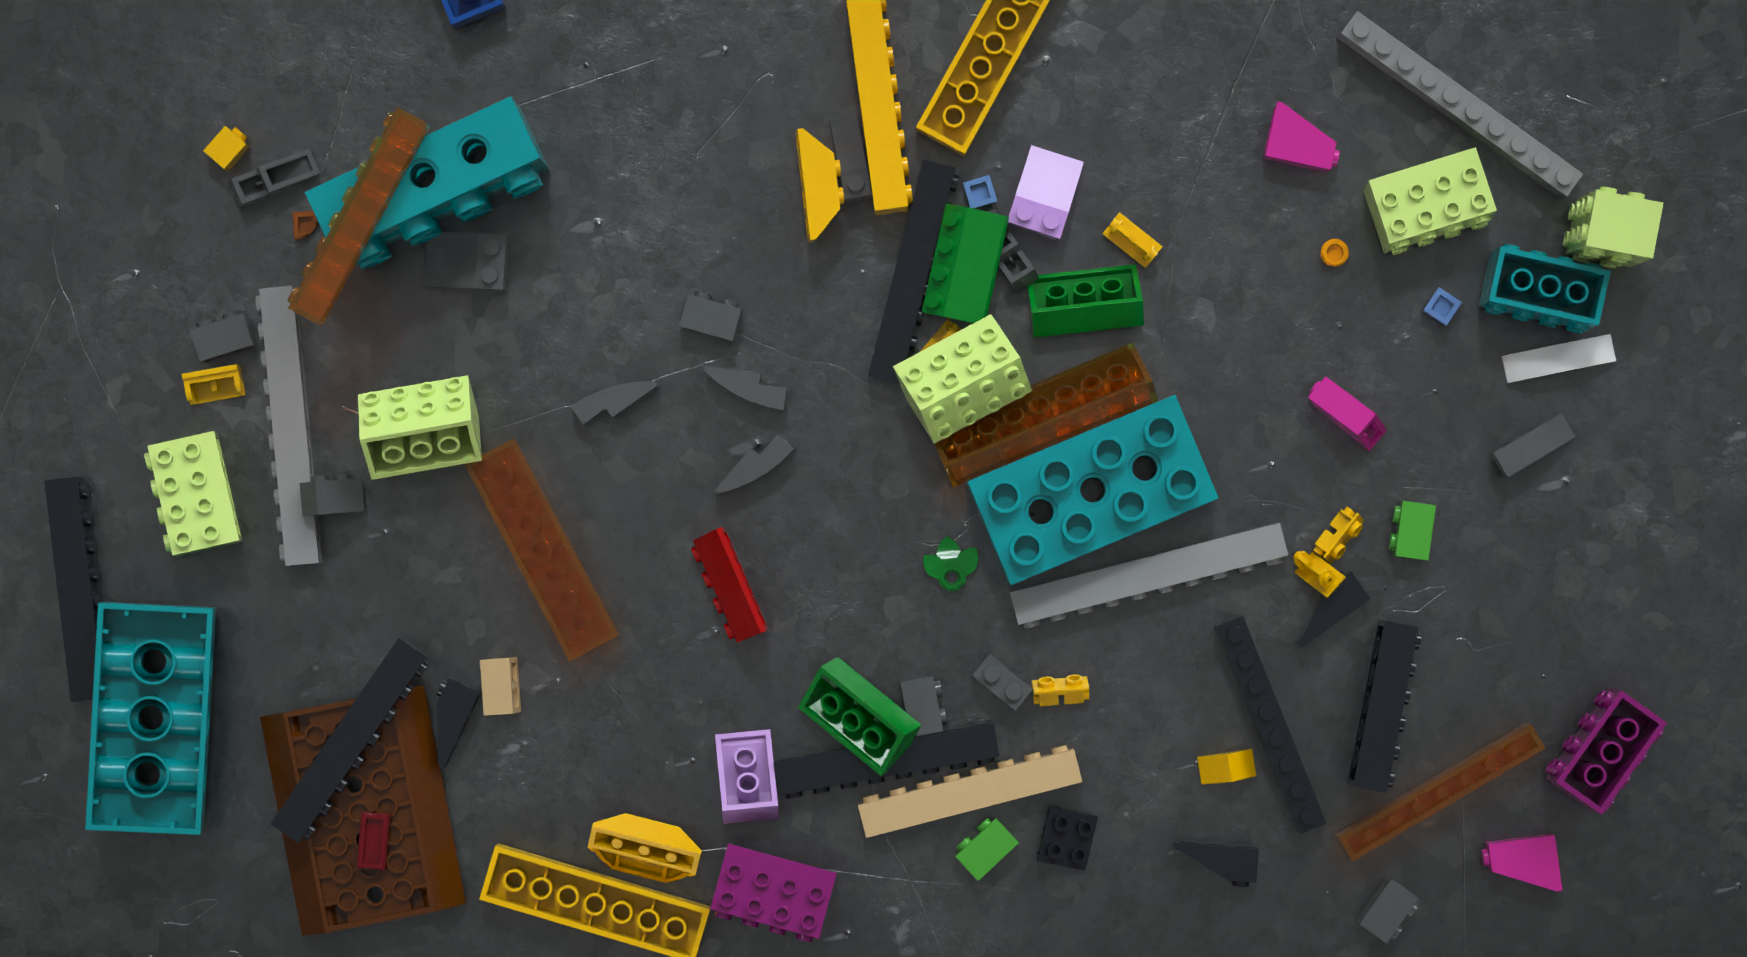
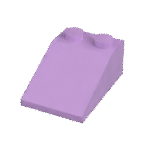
M1031 145L1008 216V226L1059 241L1084 162Z
M770 729L715 734L723 824L779 819Z

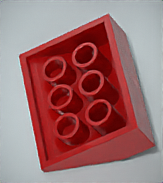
M725 527L717 528L693 540L695 546L691 547V551L696 562L702 561L706 572L701 574L707 588L713 587L717 597L713 598V602L718 613L724 612L728 623L723 625L729 639L735 638L738 643L768 630Z

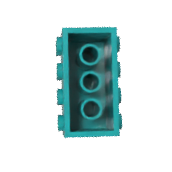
M1503 244V246L1490 252L1478 306L1484 307L1485 312L1489 314L1501 315V313L1507 312L1511 313L1512 318L1528 322L1529 319L1540 320L1539 325L1555 328L1556 325L1567 326L1566 331L1583 334V332H1588L1589 329L1599 326L1611 271L1602 269V266L1599 264L1586 262L1583 265L1574 263L1575 260L1562 256H1558V259L1548 257L1545 252L1536 250L1526 252L1521 251L1518 246Z

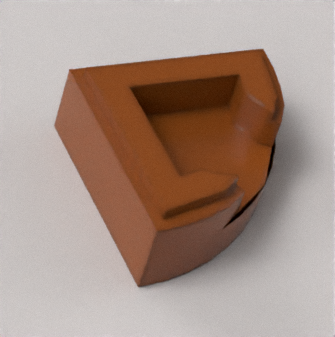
M314 211L292 212L295 241L310 236L318 227L319 222Z

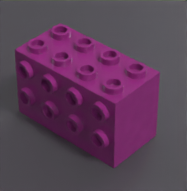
M1612 688L1599 692L1593 702L1596 706L1590 714L1586 712L1577 724L1580 727L1574 737L1570 735L1564 741L1561 747L1564 751L1558 759L1553 758L1545 769L1547 775L1544 778L1589 811L1600 815L1608 811L1615 801L1614 797L1620 789L1627 785L1631 778V773L1636 766H1639L1644 761L1648 749L1661 737L1664 731L1663 728L1667 724V722L1622 690Z
M728 844L710 909L716 911L715 917L731 921L733 915L743 918L741 924L758 928L759 923L770 926V932L785 935L786 930L797 933L796 939L812 943L813 938L819 939L837 873Z

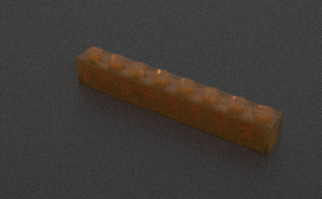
M398 107L394 112L390 111L383 122V126L386 127L381 137L376 136L369 149L372 152L367 162L363 161L356 172L357 182L354 187L349 186L342 198V201L345 202L340 213L336 211L333 214L328 225L331 227L330 232L326 238L321 237L315 248V252L318 253L313 263L308 262L301 274L304 280L299 288L295 287L288 298V302L291 303L288 309L320 326H323L430 128L428 123Z
M1524 723L1335 834V837L1348 859L1354 861L1544 750L1545 746L1532 724Z

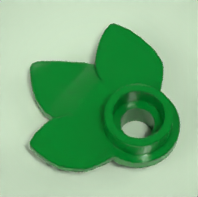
M948 536L940 542L937 555L923 556V565L927 574L938 579L941 587L951 592L958 591L964 586L966 576L974 572L978 564V551L976 547L961 551L958 544ZM950 572L957 574L958 579L955 583L947 581V575Z

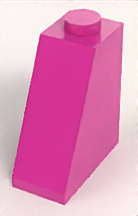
M1277 101L1275 103L1263 159L1328 173L1332 166H1337L1340 151L1335 150L1337 142L1282 102Z
M1326 376L1312 387L1308 397L1311 403L1370 452L1387 431L1377 414Z
M1549 833L1484 842L1485 849H1481L1483 866H1487L1489 871L1550 890L1563 891L1555 835Z

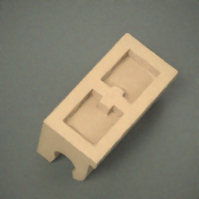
M517 657L480 660L484 716L521 712Z

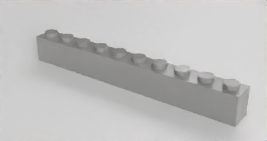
M1359 11L1352 16L1337 37L1558 198L1563 199L1567 197L1582 177L1583 173Z
M297 287L259 289L260 295L256 296L257 312L262 314V323L258 324L259 338L264 340L265 351H261L262 367H267V378L263 380L265 395H269L270 406H266V417L268 423L272 422L273 434H269L270 450L275 452V461L271 462L273 478H277L278 489H274V500L276 506L280 505L281 516L277 517V530L283 536V544L279 545L280 559L285 561V566L323 563L318 516H302L299 483L310 482V476H314Z
M1276 523L1009 592L1017 625L1024 624L1026 629L1041 625L1039 619L1050 617L1051 622L1068 618L1066 612L1077 610L1078 615L1095 611L1094 605L1104 603L1105 608L1121 604V598L1131 596L1132 601L1148 597V591L1158 589L1159 594L1175 590V584L1185 582L1186 587L1202 583V577L1212 575L1213 580L1228 577L1229 570L1239 568L1240 573L1255 570V564L1266 561L1267 566L1282 563V557L1288 556L1281 525Z

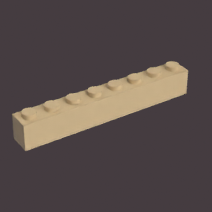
M1067 745L1051 748L1052 754L1041 756L1040 752L1024 755L1025 761L1014 763L1013 759L997 762L998 768L987 770L986 766L970 769L971 775L960 777L959 773L943 776L944 782L933 784L932 780L916 783L917 789L906 791L905 787L889 790L890 795L879 798L878 794L862 797L863 802L858 804L866 838L1081 783L1082 778L1073 748L1068 749Z

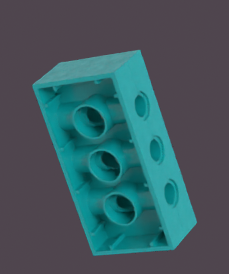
M510 96L306 191L305 194L333 254L348 263L352 261L354 266L360 265L361 270H364L392 257L387 245L396 240L404 238L405 242L410 241L412 246H417L442 234V230L438 221L454 213L456 218L460 217L463 223L485 215L493 209L488 198L506 190L513 199H517L538 190L543 186L539 174L549 170V167L522 109ZM481 150H487L484 160L473 164L475 154ZM435 173L434 182L430 186L423 188L424 179L428 175ZM384 197L381 208L372 212L374 202L378 198Z
M1172 395L966 482L1008 585L1018 583L1218 499L1216 490L1176 395ZM1138 457H1146L1154 464V473L1147 481L1139 480L1133 474L1132 465ZM1086 479H1096L1102 485V496L1096 502H1088L1081 495V484ZM1035 500H1044L1051 507V517L1044 524H1037L1029 517V506Z
M122 602L98 603L85 830L201 835L203 832L216 607ZM150 649H157L164 653L166 666L162 672L154 673L146 668L144 656ZM153 705L161 710L163 722L160 727L149 728L143 724L141 712L144 707ZM152 762L157 765L160 770V778L157 783L146 784L140 780L138 767L141 763Z

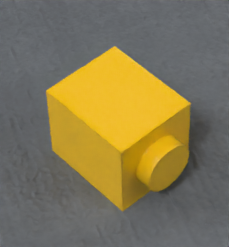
M224 126L203 151L229 172L250 146L245 143L248 137L238 128L234 127L231 130Z

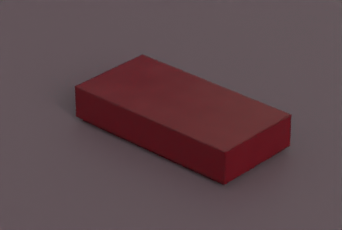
M361 812L357 868L386 870L390 814Z

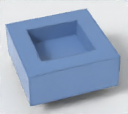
M990 175L963 182L970 208L976 209L997 203Z
M1438 287L1422 311L1444 326H1447L1462 302Z

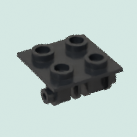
M1049 806V810L1046 811L1045 827L1042 828L1044 830L1043 835L1040 836L1042 838L1040 848L1036 853L1038 854L1037 861L1085 871L1098 816Z

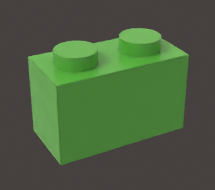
M1399 501V506H1394L1392 522L1396 523L1395 534H1390L1388 549L1392 550V556L1429 561L1436 505Z
M987 817L976 827L978 833L972 839L967 836L955 847L958 850L955 857L978 881L1019 844L1018 840L996 817L992 820Z

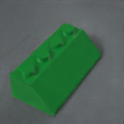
M946 203L922 308L923 313L972 324L987 316L1009 217Z
M1136 264L1038 275L1039 279L1027 286L1034 338L1144 325L1143 297Z
M839 657L820 667L798 706L802 712L880 776H883L908 749L922 726Z

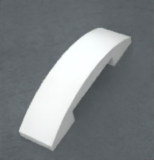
M1611 334L1501 356L1507 383L1616 361Z

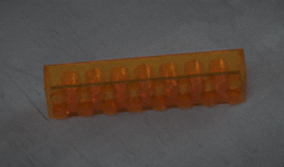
M1130 343L1030 385L1032 391L1022 398L1003 406L998 411L990 413L972 425L966 426L949 437L933 444L952 487H956L1156 403L1158 398L1153 381L1134 343Z
M513 438L483 454L482 461L464 464L569 662L620 636L621 634L517 439Z

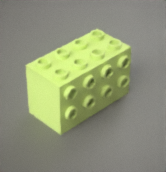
M1476 147L1371 179L1364 189V195L1383 252H1392V255L1406 252L1408 246L1417 243L1419 247L1435 242L1434 239L1444 235L1445 239L1461 234V230L1471 227L1472 231L1488 226L1487 222L1492 220L1491 218L1497 211Z
M1601 186L1600 189H1595V191L1577 199L1575 204L1570 205L1568 220L1572 222L1570 231L1565 232L1563 247L1566 248L1565 255L1573 256L1572 259L1580 263H1589V261L1594 260L1600 261L1602 267L1616 269V266L1632 267L1653 259L1663 202L1647 200L1644 194L1637 192H1628V195L1617 194V189Z
M991 314L893 366L907 402L933 443L949 437L966 426L972 425L977 420L998 411L1003 406L1022 398L1032 391L1020 356Z
M468 375L358 394L359 437L371 480L482 461L479 414Z
M215 431L147 446L149 452L144 453L147 469L153 470L155 480L150 482L154 497L159 498L161 507L157 508V514L160 524L166 525L167 534L163 535L166 551L172 552L173 556L178 557L243 542L218 434Z

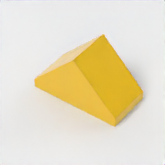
M1252 748L1197 757L1201 784L1234 782L1256 776Z

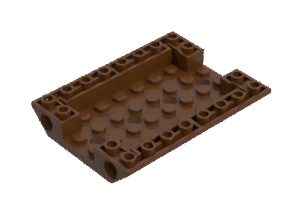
M424 685L413 687L405 701L401 699L394 707L397 710L396 715L389 724L384 722L378 732L381 733V736L372 748L367 746L362 754L366 758L357 771L352 769L347 775V779L352 776L360 778L362 781L361 790L359 792H352L346 786L341 794L336 792L330 800L334 803L325 817L319 816L314 823L318 828L309 840L304 838L302 842L297 843L282 832L302 936L365 926L466 904L441 769L438 766V753ZM356 699L260 717L278 812ZM361 812L390 814L386 870L357 868ZM376 886L382 889L383 899L380 902H373L369 899L368 891L371 887Z

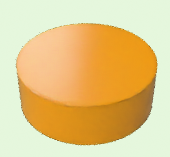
M1340 239L1326 241L1320 250L1322 261L1330 267L1342 265L1349 255L1347 245Z

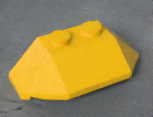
M800 128L795 131L807 241L809 243L817 239L840 210V204H844L843 188H838L837 177L841 176L840 161L835 160L834 153L805 129Z
M627 813L594 822L587 847L592 852H595L613 870L664 883L680 880L687 876H696L702 852L680 827Z

